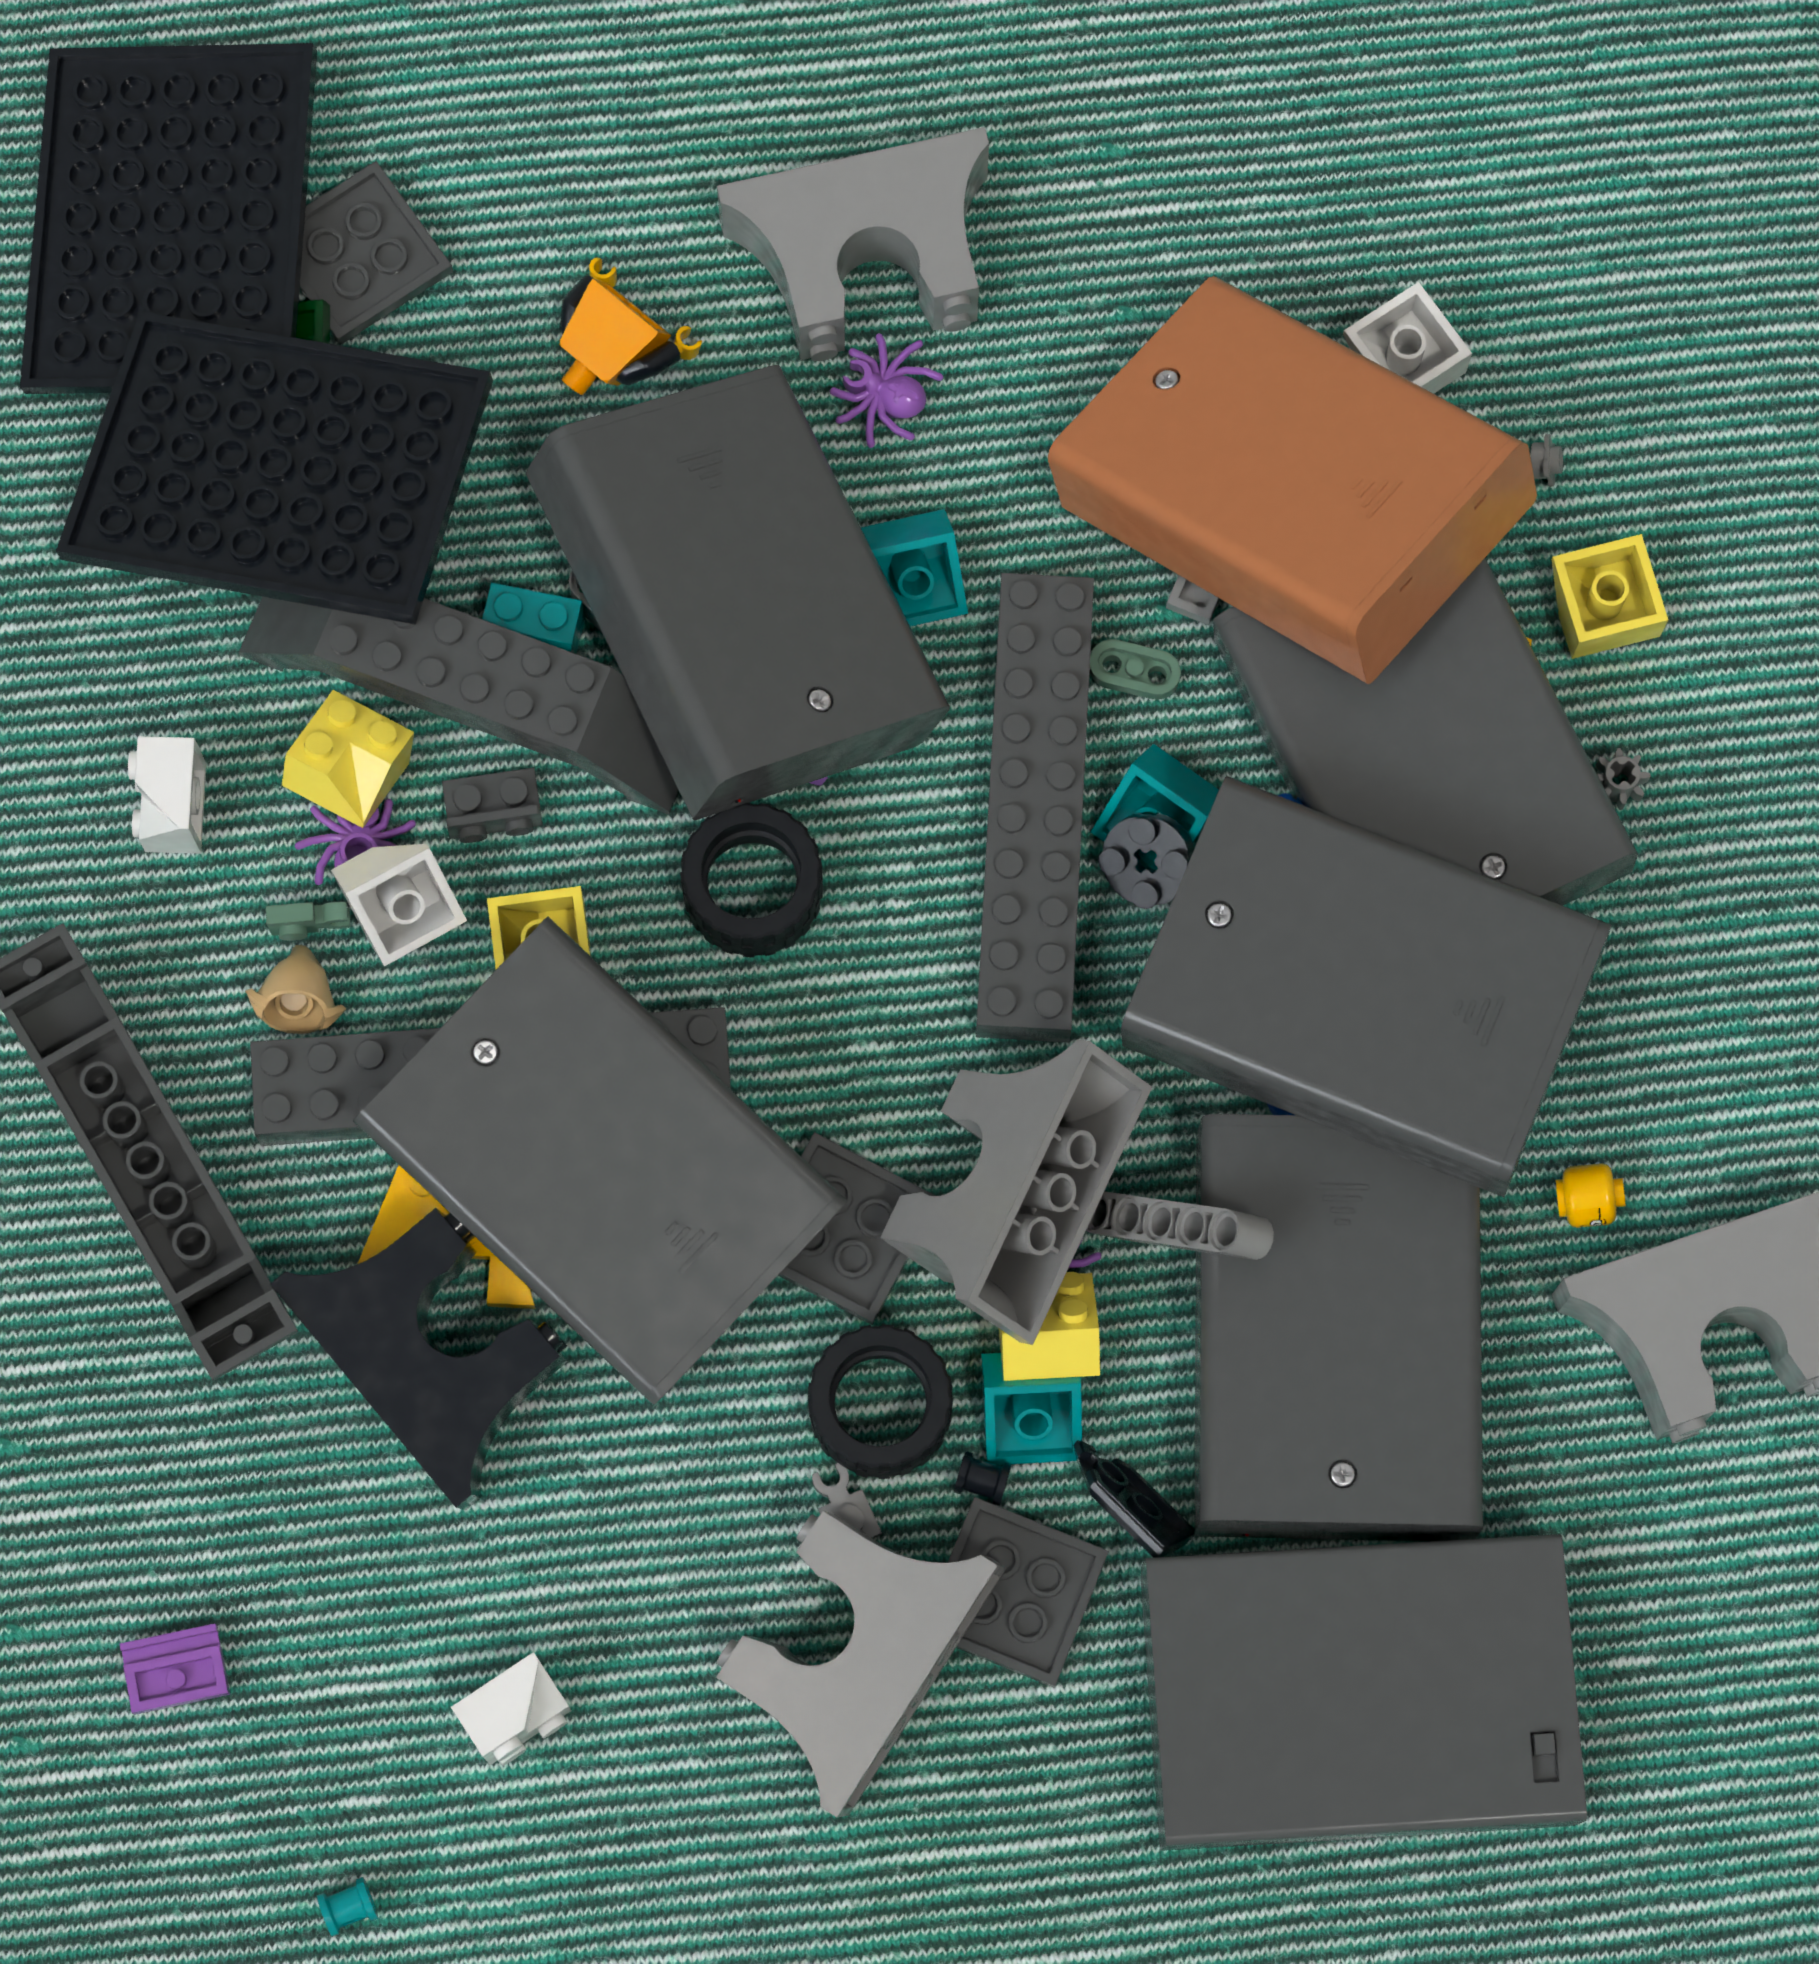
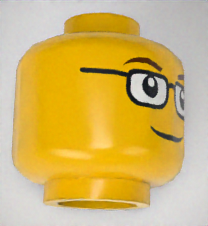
M1607 1164L1570 1166L1564 1170L1563 1179L1555 1180L1559 1217H1567V1221L1572 1227L1580 1228L1612 1224L1616 1219V1207L1626 1206L1623 1178L1613 1179L1612 1170Z

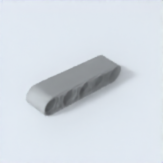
M1105 1191L1086 1229L1089 1233L1125 1241L1258 1260L1267 1255L1271 1249L1274 1235L1272 1224L1262 1216L1226 1208Z

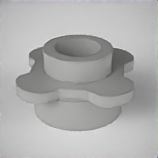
M1545 434L1544 442L1532 443L1531 463L1534 479H1547L1549 487L1555 485V474H1562L1563 451L1561 446H1555V443H1552L1551 434Z

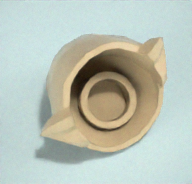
M295 945L290 955L280 961L268 974L258 992L252 988L245 991L256 1016L269 1027L285 1033L304 1034L315 1032L319 1029H327L346 1010L342 1004L334 1005L325 970L312 951L304 945Z

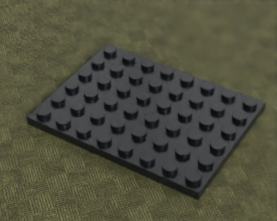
M313 43L50 48L20 388L25 394L111 393L140 311L296 338L317 49Z
M140 311L56 552L60 560L416 624L492 387L493 379L491 373L485 370Z

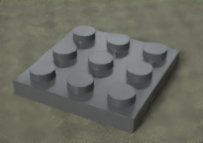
M377 161L306 205L300 291L308 301L323 299L330 305V332L339 345L345 343L453 273L451 263Z
M814 1132L801 1157L847 1199V1202L778 1276L873 1325L909 1260L906 1255L880 1238L901 1195L924 1192L929 1196L936 1195Z
M974 1497L948 1563L964 1561L984 1555L991 1557L1007 1569L956 1648L1055 1688L1109 1551Z

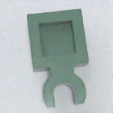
M344 901L315 906L313 902L266 906V924L272 936L279 935V939L286 941L302 940L307 938V933L319 932V928L343 929L351 927L350 909L347 908V902Z

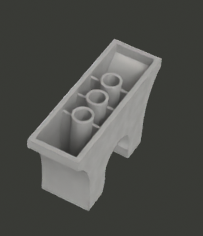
M985 127L717 186L719 219L723 237L746 248L771 274L787 306L800 360L811 358L813 361H825L835 357L838 352L845 351V288L842 285V281L851 270L871 261L894 263L905 269L912 276L919 291V306L933 331L943 328L948 332L959 331L970 326L971 322L977 321L979 286L968 247L965 219L975 194L987 180L989 141Z
M1079 1039L1053 1059L1021 1072L992 1074L960 1070L940 1112L982 1141L979 1159L969 1176L957 1188L945 1195L929 1196L924 1192L901 1195L880 1238L942 1281L954 1283L955 1299L1020 1343L1033 1345L1150 1094L1152 1086L1091 1041Z
M1819 1192L1565 1277L1552 1293L1558 1313L1570 1316L1590 1327L1618 1355L1636 1386L1656 1441L1670 1436L1672 1443H1678L1700 1434L1699 1430L1707 1427L1705 1421L1716 1412L1713 1378L1706 1370L1701 1356L1703 1333L1706 1328L1716 1324L1734 1323L1755 1332L1765 1343L1771 1357L1772 1369L1790 1395L1803 1390L1807 1398L1819 1394Z
M822 1511L818 1517L812 1514L802 1526L796 1538L802 1544L796 1553L818 1577L835 1583L850 1600L854 1612V1629L848 1645L831 1661L820 1665H811L798 1659L785 1646L759 1637L742 1636L738 1641L731 1639L720 1654L716 1664L722 1668L716 1678L764 1709L792 1735L813 1769L820 1794V1807L835 1817L850 1815L1007 1568L991 1557L984 1555L949 1563L916 1560L887 1548L836 1514Z

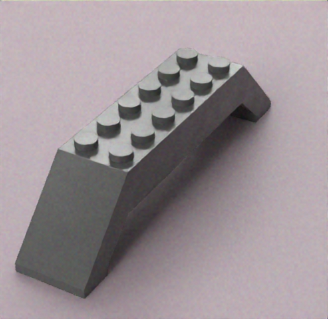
M262 597L238 652L241 657L282 672L283 669L320 671L577 766L624 794L626 799L670 815L679 793L623 674L605 664L425 598L416 624Z
M64 923L1 957L0 1009L33 1061L171 1303L188 1339L211 1379L215 1381L296 1334L298 1330L278 1293L270 1285L271 1281Z

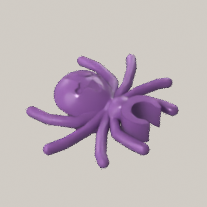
M878 333L875 339L879 349V367L875 359L860 350L851 348L849 355L857 359L850 361V369L862 373V379L852 381L848 377L843 376V385L849 392L835 387L830 389V394L840 399L851 402L863 400L846 414L836 417V423L838 424L851 420L869 406L865 430L866 442L869 448L875 446L873 431L877 409L879 419L893 433L908 440L915 438L913 433L900 428L889 417L910 418L916 416L925 407L926 393L924 388L917 380L904 376L905 374L926 375L937 381L943 379L941 373L926 367L905 366L896 371L897 367L911 353L923 346L921 340H917L906 347L887 368L886 341L883 335Z
M386 799L384 802L380 822L377 824L379 809L377 808L364 828L337 815L338 822L342 825L340 826L325 816L317 806H312L310 811L314 817L339 834L330 833L308 837L296 842L295 848L300 850L313 844L330 841L336 842L326 848L317 863L314 882L316 885H321L323 883L324 869L335 851L337 853L334 864L337 867L372 847L397 846L383 839H389L410 831L416 826L415 820H409L402 826L381 832L386 829L391 817L393 807L391 799Z

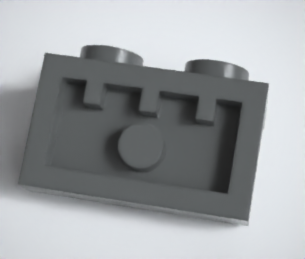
M534 767L442 781L447 815L446 823L451 839L459 838L460 842L473 843L485 840L487 834L505 831L506 835L520 836L533 832V827L543 826Z

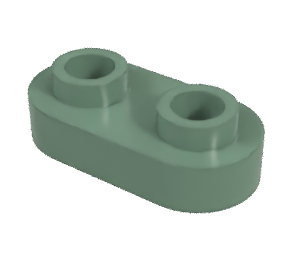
M1108 639L1098 643L1090 654L1089 673L1092 679L1104 688L1159 700L1172 695L1179 685L1181 676L1180 665L1177 659L1166 651L1121 640ZM1107 661H1115L1119 664L1120 669L1115 673H1110L1104 669L1103 665ZM1158 671L1165 676V680L1162 683L1156 684L1149 680L1148 675Z

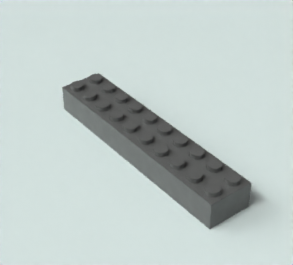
M1001 573L976 1022L977 1038L1070 1043L1094 578Z
M725 1007L650 1012L731 1089ZM440 1028L250 1042L254 1134L260 1145L271 1146L370 1138L353 1122V1119Z

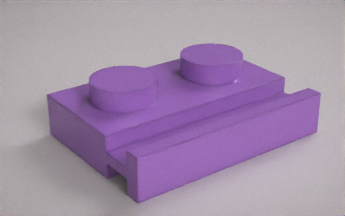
M214 1623L120 1643L132 1714L136 1715L230 1695L217 1624Z

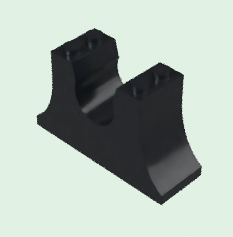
M435 1208L389 1247L360 1264L321 1275H301L285 1271L270 1285L456 1508L467 1510L481 1498L482 1469L488 1449L498 1430L520 1402L568 1362L561 1353L567 1345L546 1322L539 1326L530 1319H527L499 1333L490 1346L472 1356H448L436 1346L428 1328L430 1304L436 1293L444 1285L460 1276L477 1251L469 1243L475 1236L451 1213L445 1215Z

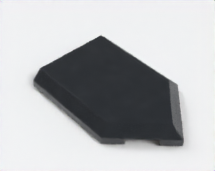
M1077 1440L1073 1446L1076 1460L1090 1495L1153 1558L1164 1557L1180 1549L1195 1536L1194 1528L1131 1465L1117 1458H1114L1112 1461L1099 1458L1095 1454V1447L1083 1441Z

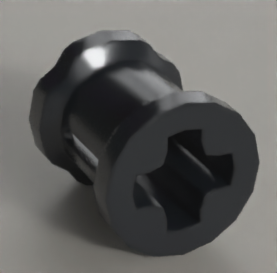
M965 1451L954 1493L961 1494L963 1491H968L991 1498L994 1505L1000 1506L1012 1464L1005 1462L1002 1466L975 1459L972 1452Z

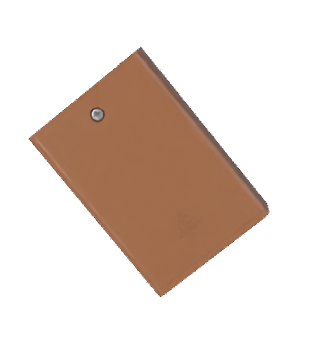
M1215 276L1209 277L1061 432L1052 443L1048 453L1049 466L1061 505L1064 509L1367 684H1371L1529 510L1537 497L1529 447L1526 443Z

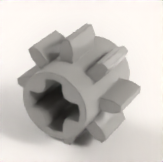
M1617 748L1610 762L1600 756L1595 764L1597 769L1603 773L1597 775L1612 802H1617L1619 810H1623L1629 797L1638 802L1642 800L1645 793L1637 784H1645L1650 778V773L1640 771L1638 764L1641 756L1637 755L1633 759L1623 756L1621 748ZM1621 773L1626 775L1627 781H1622L1619 785L1612 781L1613 777H1618Z

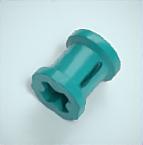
M364 1877L356 1879V1885L327 1896L324 1892L317 1895L322 1916L332 1937L339 1935L340 1928L365 1918H369L371 1921L379 1919L375 1903Z

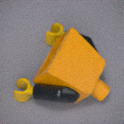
M601 258L591 260L589 264L590 276L582 277L562 300L560 321L562 337L559 345L576 359L563 376L562 381L580 395L586 393L597 377L610 385H631L658 375L677 363L680 358L691 360L699 353L702 340L697 341L692 346L685 345L681 341L690 335V327H680L676 333L674 343L668 341L671 337L670 333L613 288L617 282L615 266L607 274H598L603 267Z

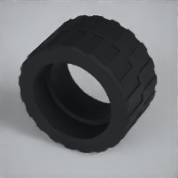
M750 802L716 813L712 817L708 816L701 822L700 827L691 834L687 841L688 846L683 851L681 859L682 872H680L684 904L695 929L699 930L704 935V939L711 945H716L722 948V951L729 954H740L743 957L769 956L794 945L795 941L804 936L811 928V923L817 918L820 911V899L823 898L821 858H819L818 846L814 838L812 839L809 835L808 829L801 821L798 822L792 817V814L783 809L778 810L773 808L772 805L763 803L757 805L750 804ZM760 843L772 846L788 856L794 865L797 876L794 894L790 901L775 913L760 918L737 917L719 908L710 895L708 875L712 864L725 851L741 844Z
M882 1324V1326H862L856 1331H848L823 1351V1356L819 1362H816L812 1370V1380L808 1385V1410L814 1436L818 1438L821 1449L828 1457H832L836 1463L855 1472L858 1476L890 1479L891 1476H903L911 1473V1470L919 1465L923 1466L930 1460V1456L939 1450L944 1442V1435L949 1430L953 1398L951 1377L947 1374L946 1364L942 1357L938 1356L933 1350V1346L929 1342L917 1337L914 1332L904 1328L903 1330L895 1328L894 1325ZM871 1359H890L906 1365L919 1378L926 1396L925 1413L917 1429L903 1441L889 1446H872L856 1440L843 1428L835 1410L836 1391L844 1375L855 1365Z

